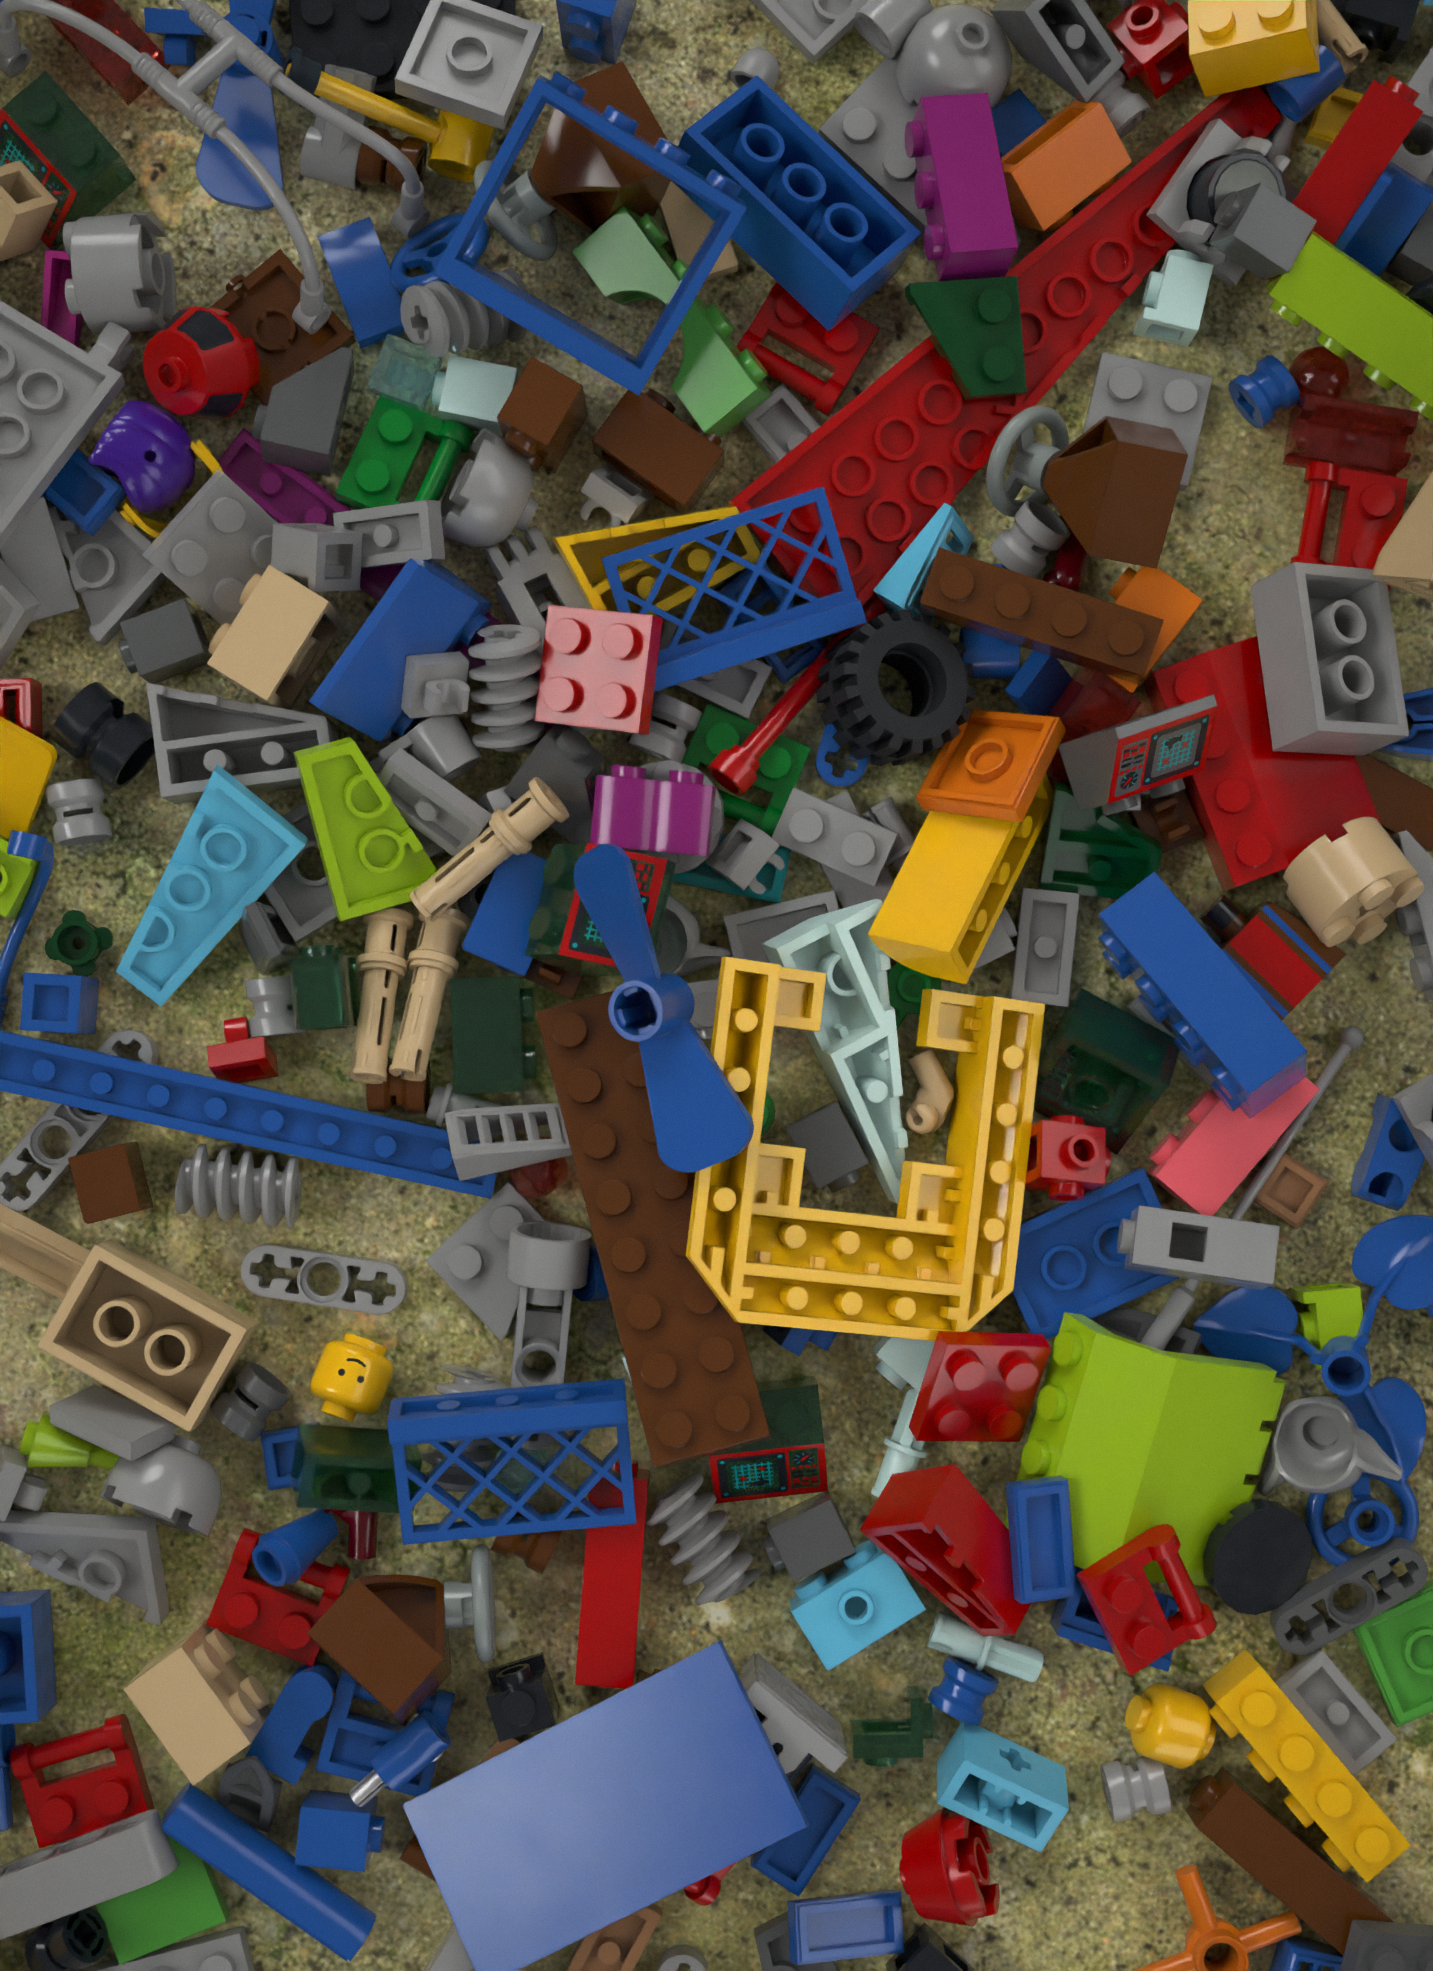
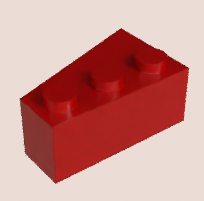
M956 1464L892 1474L861 1526L860 1531L983 1637L1015 1635L1032 1603L1020 1604L1014 1599L1009 1530Z

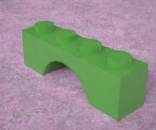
M624 206L572 251L603 295L621 305L639 300H658L667 304L689 266L682 258L677 259L675 262L662 246L669 239L649 213L641 217ZM697 294L680 324L684 339V355L680 370L671 388L704 433L709 435L715 433L721 438L771 397L772 394L762 382L768 376V373L761 362L748 348L740 352L728 336L735 330L730 320L715 303L707 307Z

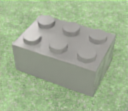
M1293 562L1251 585L1273 751L1363 756L1409 736L1388 586L1371 577L1374 569Z

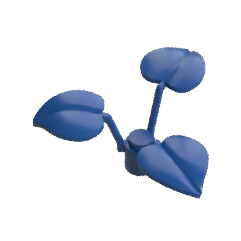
M1405 1215L1388 1219L1368 1230L1357 1243L1352 1258L1353 1273L1358 1280L1375 1288L1369 1295L1361 1324L1355 1337L1338 1336L1329 1340L1322 1350L1317 1349L1304 1336L1293 1333L1298 1323L1296 1307L1281 1290L1272 1286L1263 1290L1246 1287L1235 1288L1199 1315L1193 1325L1194 1331L1203 1336L1201 1343L1215 1357L1263 1363L1277 1371L1276 1376L1285 1373L1290 1368L1293 1360L1292 1344L1300 1347L1309 1356L1311 1363L1321 1365L1322 1378L1325 1385L1332 1392L1340 1395L1337 1399L1348 1407L1358 1428L1374 1438L1389 1458L1403 1470L1402 1478L1398 1481L1393 1480L1399 1484H1403L1408 1479L1421 1455L1426 1435V1412L1418 1392L1401 1378L1386 1377L1370 1387L1371 1370L1366 1345L1369 1343L1368 1336L1379 1301L1383 1295L1386 1296L1391 1304L1405 1310L1421 1309L1433 1304V1217L1426 1215Z

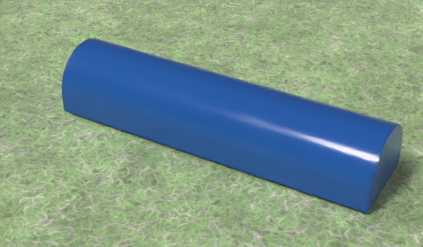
M190 1782L181 1789L165 1810L162 1823L163 1832L345 1961L353 1959L375 1923V1913L309 1866L295 1865V1856L198 1787L192 1786Z

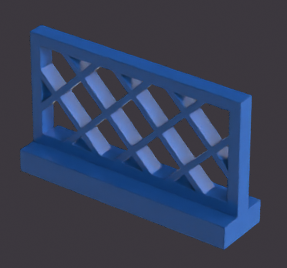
M818 487L601 558L618 612L631 613L628 599L642 606L638 614L646 615L648 610L678 625L668 646L659 649L654 692L867 623L861 600H858L855 594L824 487ZM814 502L821 526L809 547L781 531L792 509ZM781 513L774 527L761 521V519ZM748 523L770 533L755 565L726 550L736 528ZM726 531L719 546L705 539V537ZM778 538L806 552L791 584L762 569ZM824 538L830 557L817 551ZM693 541L715 551L700 583L671 568L680 547ZM671 549L664 564L649 556ZM722 556L751 570L736 602L707 587ZM814 557L834 568L840 591L817 598L798 588ZM642 559L661 569L645 601L624 590L617 569L618 565ZM667 573L697 588L682 619L652 605ZM759 575L787 589L777 611L764 616L743 606ZM703 593L733 607L723 628L709 634L688 624ZM795 594L808 600L788 608ZM740 611L754 618L733 625ZM685 629L699 636L678 643Z
M625 1378L391 1399L387 1425L389 1444H392L403 1545L637 1524ZM617 1427L618 1444L603 1460H600L579 1443L591 1429ZM576 1430L571 1436L565 1432ZM548 1433L562 1444L560 1449L544 1466L521 1449L522 1445L532 1434ZM506 1436H516V1438L511 1441ZM489 1438L504 1450L486 1471L462 1453L473 1439ZM449 1441H458L454 1447L448 1443ZM430 1443L443 1453L445 1457L426 1476L408 1462L406 1445ZM570 1452H573L594 1469L576 1490L552 1473ZM512 1457L535 1474V1477L518 1496L494 1478ZM618 1459L620 1461L621 1475L611 1468ZM453 1462L477 1480L460 1500H457L435 1483ZM602 1477H605L622 1491L623 1507L599 1509L588 1501L585 1496ZM410 1479L418 1485L412 1494ZM544 1481L567 1499L556 1513L540 1514L526 1503ZM485 1487L509 1504L498 1518L482 1519L468 1508ZM426 1492L451 1510L440 1523L414 1525L413 1507ZM576 1506L581 1509L580 1511H572ZM517 1512H519V1513H521L523 1516H514V1515H515ZM458 1517L464 1520L455 1522Z

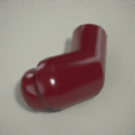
M1062 515L1059 516L1066 523ZM1068 526L1071 535L1059 550H1056L1058 556L1054 564V570L1045 573L1042 581L1078 592L1083 586L1090 556Z
M337 1479L331 1484L324 1486L319 1495V1503L325 1513L332 1512L349 1526L347 1557L362 1560L376 1558L378 1508L376 1503L360 1487L349 1480Z

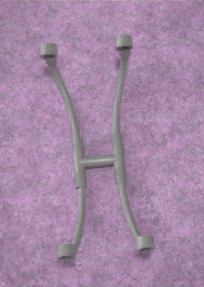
M2 0L0 3V70L8 77L13 78L21 74L31 59V51L19 40L16 20L12 14L16 11H31L52 17L82 31L131 64L133 73L137 74L138 77L150 85L152 89L199 127L201 131H204L211 139L220 140L242 162L277 209L297 249L303 268L304 279L300 286L301 300L292 313V319L309 334H314L322 328L329 319L332 308L324 302V285L319 278L315 256L305 230L287 197L255 154L226 127V120L198 96L236 60L239 61L267 86H275L307 110L358 139L389 160L405 179L401 188L400 205L391 218V224L409 239L426 225L430 212L423 207L424 187L411 161L383 137L294 83L283 74V68L260 50L257 45L229 21L225 20L223 16H220L205 1L176 0L189 13V19L217 43L177 79L148 53L138 52L110 30L70 8L50 0Z

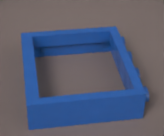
M555 72L551 81L540 75L433 274L639 396L747 209L745 201L737 197L742 187L714 169H711L707 178L686 165L691 155L662 137L659 138L656 145H653L635 134L639 123L617 108L608 104L604 113L585 103L582 100L587 91L564 75ZM546 103L720 210L636 357L465 255Z

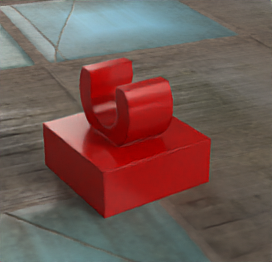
M241 1017L224 1020L226 1043L207 1046L209 1069L215 1077L237 1083L279 1077L276 1054L264 1036L250 1038L248 1018Z

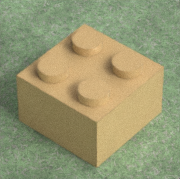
M269 564L262 576L257 573L246 584L239 600L243 607L231 625L224 623L214 635L208 649L212 656L207 664L229 682L268 706L291 710L346 621L328 600Z
M206 1620L151 1659L123 1689L192 1786L251 1744L271 1711L267 1706L270 1703V1699L263 1685L253 1675L245 1676L233 1659L236 1657V1651L229 1638L217 1628L212 1630L211 1627L206 1626Z

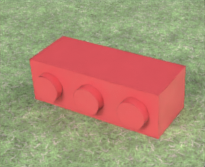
M1305 1077L1251 1119L1240 1107L1233 1112L1230 1111L1215 1092L1212 1093L1209 1089H1206L1186 1111L1185 1115L1191 1120L1177 1136L1170 1132L1153 1149L1149 1159L1154 1164L1146 1173L1191 1213L1213 1216L1320 1089Z

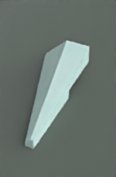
M873 899L809 918L765 941L761 945L770 963L780 964L781 967L827 973L820 1032L805 1031L888 1200L898 1204L903 1160H905L904 1148L908 1147L907 1131L902 1127L899 1096H903L896 1016L895 1009L890 1006L887 970L891 969L890 957L879 949L868 936V932L883 904L882 900Z

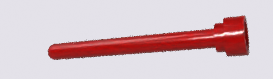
M875 593L863 606L867 622L878 615L884 614L887 610ZM863 624L842 630L838 636L835 635L741 746L734 744L730 750H721L707 767L710 774L720 785L739 797H742L757 780L755 772L760 768L758 760L814 696L816 690L820 689L824 684L817 677L820 667L829 662L825 656L830 648L838 644L841 638Z

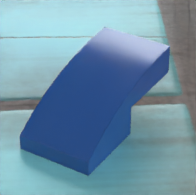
M367 217L318 236L360 348L362 349L405 332L401 323L400 307L402 297L390 281L391 270L371 218Z

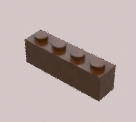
M940 547L938 548L920 600L922 613L933 618L1138 685L1142 684L1164 621L1145 613Z

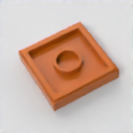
M970 709L972 713L968 722L958 726L961 732L953 740L945 743L940 748L915 798L923 810L1022 822L1066 732V728L1060 717Z

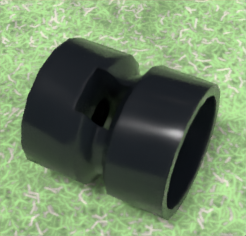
M94 682L77 693L66 705L55 721L50 735L54 742L75 759L85 755L89 757V770L113 789H120L138 775L155 753L152 724L138 713L132 712L125 715L124 702L101 683Z

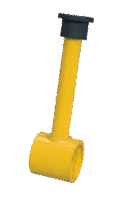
M294 46L288 53L283 65V74L312 95H318L429 142L430 153L427 164L433 171L453 180L474 183L475 168L480 162L488 158L495 127L443 109L440 110L437 120L321 71V64L303 57L300 48Z

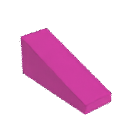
M46 249L41 325L79 348L84 318L82 314H71L65 299V282L67 279H72L71 258L66 250Z

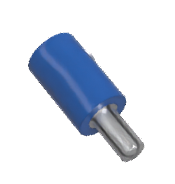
M423 1710L375 1752L370 1758L374 1770L349 1791L352 1801L357 1806L363 1807L385 1786L394 1791H399L428 1764L439 1759L443 1754L442 1752L452 1743L448 1732L440 1721L429 1711Z

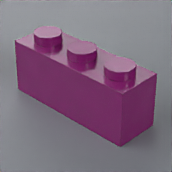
M988 93L921 97L913 121L907 122L905 127V149L907 156L915 158L918 173L914 182V195L918 209H925L928 224L924 232L926 257L929 261H935L938 281L1005 277L1019 247Z

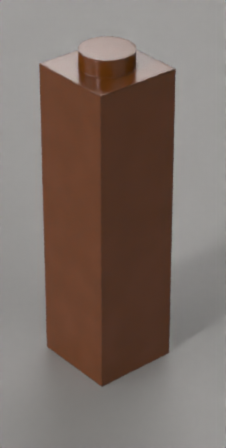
M1221 1767L1214 1777L1212 1775L1204 1777L1191 1792L1189 1797L1191 1804L1185 1810L1196 1828L1343 1956L1353 1919L1393 1922L1374 1898L1343 1873L1225 1768Z

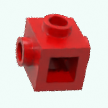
M1137 0L1106 25L1112 42L1125 60V63L1119 69L1126 76V80L1130 81L1133 77H1136L1156 100L1194 71L1189 56L1188 14L1178 2L1174 1L1168 5L1164 0Z
M1071 1115L1054 1116L1050 1118V1121L1041 1120L1032 1125L1025 1189L1049 1191L1050 1199L1071 1202L1083 1200L1084 1193L1105 1185V1178L1111 1166V1154L1106 1146V1128L1084 1125V1118Z

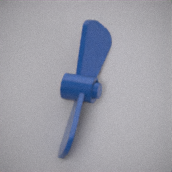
M229 0L230 13L224 17L225 20L229 21L257 45L260 50L264 51L265 54L283 68L284 57L271 28L276 0ZM236 60L221 74L212 109L226 120V127L255 154L284 193L272 87L267 86L261 79L257 78L256 75ZM204 134L196 162V175L206 193L218 202L240 208L263 211L274 207L265 191L242 162L220 140L211 139L208 135Z
M600 844L584 853L577 860L574 869V883L581 901L625 981L614 990L610 997L608 1005L609 1018L614 1029L622 1037L639 1042L660 1158L668 1167L676 1171H699L741 1153L751 1141L754 1130L753 1119L690 1022L695 1005L691 988L681 977L675 974L660 973L629 856L616 844Z

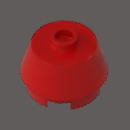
M943 1807L904 1833L901 1846L902 1859L899 1863L900 1878L905 1892L910 1895L915 1910L922 1918L973 1927L976 1925L978 1918L997 1914L1000 1901L999 1883L988 1885L990 1870L987 1854L993 1853V1848L985 1826Z

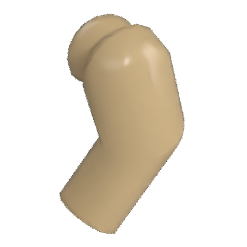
M930 1048L908 1059L920 1087L906 1113V1122L908 1127L918 1134H928L938 1130L944 1123L954 1099V1089L934 1049Z

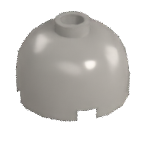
M961 3L934 8L920 18L905 40L902 49L897 54L896 78L902 96L910 105L913 100L919 104L921 97L988 93L990 107L993 109L1008 85L1012 69V52L1005 32L992 15L976 6Z
M484 428L469 447L470 451L477 454L475 460L468 459L464 466L459 465L441 503L443 536L469 547H489L500 543L507 538L514 528L524 532L538 506V501L530 497L534 478L527 458L504 442V437Z
M175 1434V1439L132 1462L119 1457L107 1477L100 1497L121 1508L124 1503L133 1505L132 1509L138 1511V1515L155 1518V1521L192 1534L198 1532L205 1537H209L222 1499L221 1480L214 1466L199 1456L202 1445Z

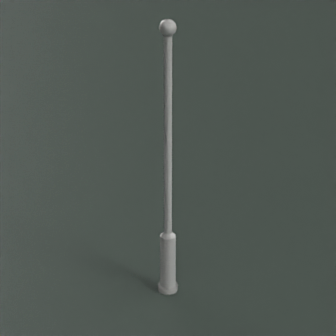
M1347 1027L1342 1031L1340 1035L1341 1045L1315 1083L1320 1090L1283 1132L1228 1219H1242L1351 1049H1356L1362 1044L1363 1033L1360 1029ZM1188 1279L1183 1287L1175 1288L1140 1343L1164 1350L1194 1304V1291L1201 1281Z

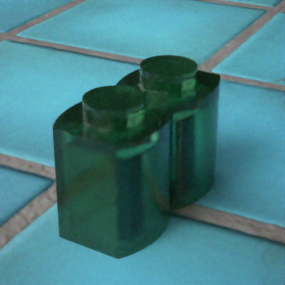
M335 945L301 947V958L289 960L295 1030L320 1031L357 1027L360 996L356 958L344 955V947H335Z

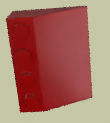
M1257 636L1207 651L1154 671L1143 682L1154 712L1213 694L1215 696L1218 706L1204 771L1184 777L1183 781L1186 787L1184 791L1205 835L1201 837L1223 892L1287 869L1291 862L1305 848L1326 834L1329 840L1333 842L1348 834L1342 824L1361 817H1374L1381 824L1355 755L1273 751Z

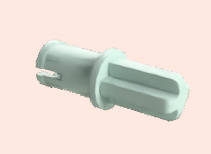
M910 1388L906 1392L892 1436H885L883 1442L888 1447L875 1486L871 1490V1494L878 1498L892 1474L914 1471L917 1469L920 1458L927 1457L928 1451L923 1449L926 1441H916L909 1429L919 1395L915 1388Z
M940 1611L935 1618L927 1644L928 1648L949 1653L974 1663L975 1669L981 1671L985 1665L1029 1682H1036L1044 1662V1655L1037 1649L1001 1636L983 1637L966 1622Z

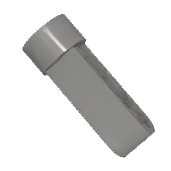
M523 1222L515 1224L510 1228L506 1278L519 1285L510 1388L564 1384L573 1289L584 1287L587 1284L591 1233L583 1228L554 1222ZM526 1303L562 1307L561 1310L526 1307ZM542 1350L551 1354L555 1361L547 1369L533 1370L524 1363L523 1359L532 1351ZM548 1433L532 1434L522 1445V1448L528 1450L542 1449L551 1444L555 1438ZM510 1436L512 1440L516 1438V1436Z

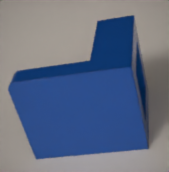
M24 972L20 1030L95 1034L99 979L76 975Z

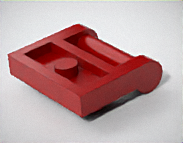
M776 281L749 329L739 341L737 348L740 352L748 348L761 362L770 377L814 401V409L829 417L879 333V327L852 312L831 331H828ZM769 335L833 372V375L826 383L762 346V344Z
M1314 461L1307 463L1304 483L1308 484L1309 487L1298 554L1291 557L1290 564L1302 562L1374 569L1379 552L1402 519L1408 479L1340 468L1338 465L1328 462ZM1331 489L1344 491L1332 563L1320 559Z
M1161 1524L1148 1529L1076 1574L1120 1667L1129 1676L1134 1675L1187 1640L1202 1639L1210 1635L1217 1626L1216 1619L1209 1605L1200 1601L1178 1553L1181 1543L1173 1526L1168 1524ZM1152 1561H1157L1180 1610L1168 1619H1166L1143 1569L1145 1565Z
M245 1527L235 1546L230 1565L206 1626L214 1629L217 1628L219 1631L312 1667L318 1658L321 1648L307 1632L343 1594L351 1569L337 1563L334 1564L333 1568L316 1561L312 1563L299 1580L323 1589L320 1601L281 1586H273L264 1579L247 1573L251 1562H253L252 1552L258 1546L261 1533Z
M124 1713L106 1718L104 1725L37 1746H34L32 1742H27L14 1746L10 1750L11 1767L16 1779L20 1781L39 1848L76 1838L154 1809L131 1725ZM110 1748L114 1753L115 1761L49 1781L45 1780L42 1770L44 1767Z

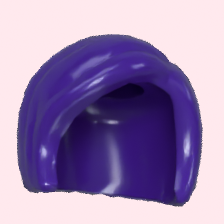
M134 400L126 402L113 417L102 433L88 462L91 465L99 466L108 475L119 479L131 504L138 511L150 514L156 511H164L182 498L194 479L196 456L190 448L192 438L179 421L151 403Z

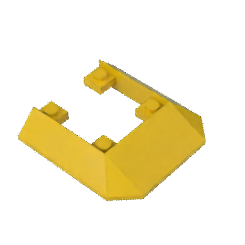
M721 957L710 1053L751 1115L754 1130L751 1141L741 1153L696 1171L686 1257L732 1319L738 1323L929 1341L936 1340L938 1331L968 1332L1014 1289L1045 1004L995 996L983 997L936 989H923L916 1046L958 1052L945 1165L903 1160L896 1217L802 1207L799 1204L806 1148L760 1143L773 1029L774 1027L820 1032L827 973L781 967L780 964Z

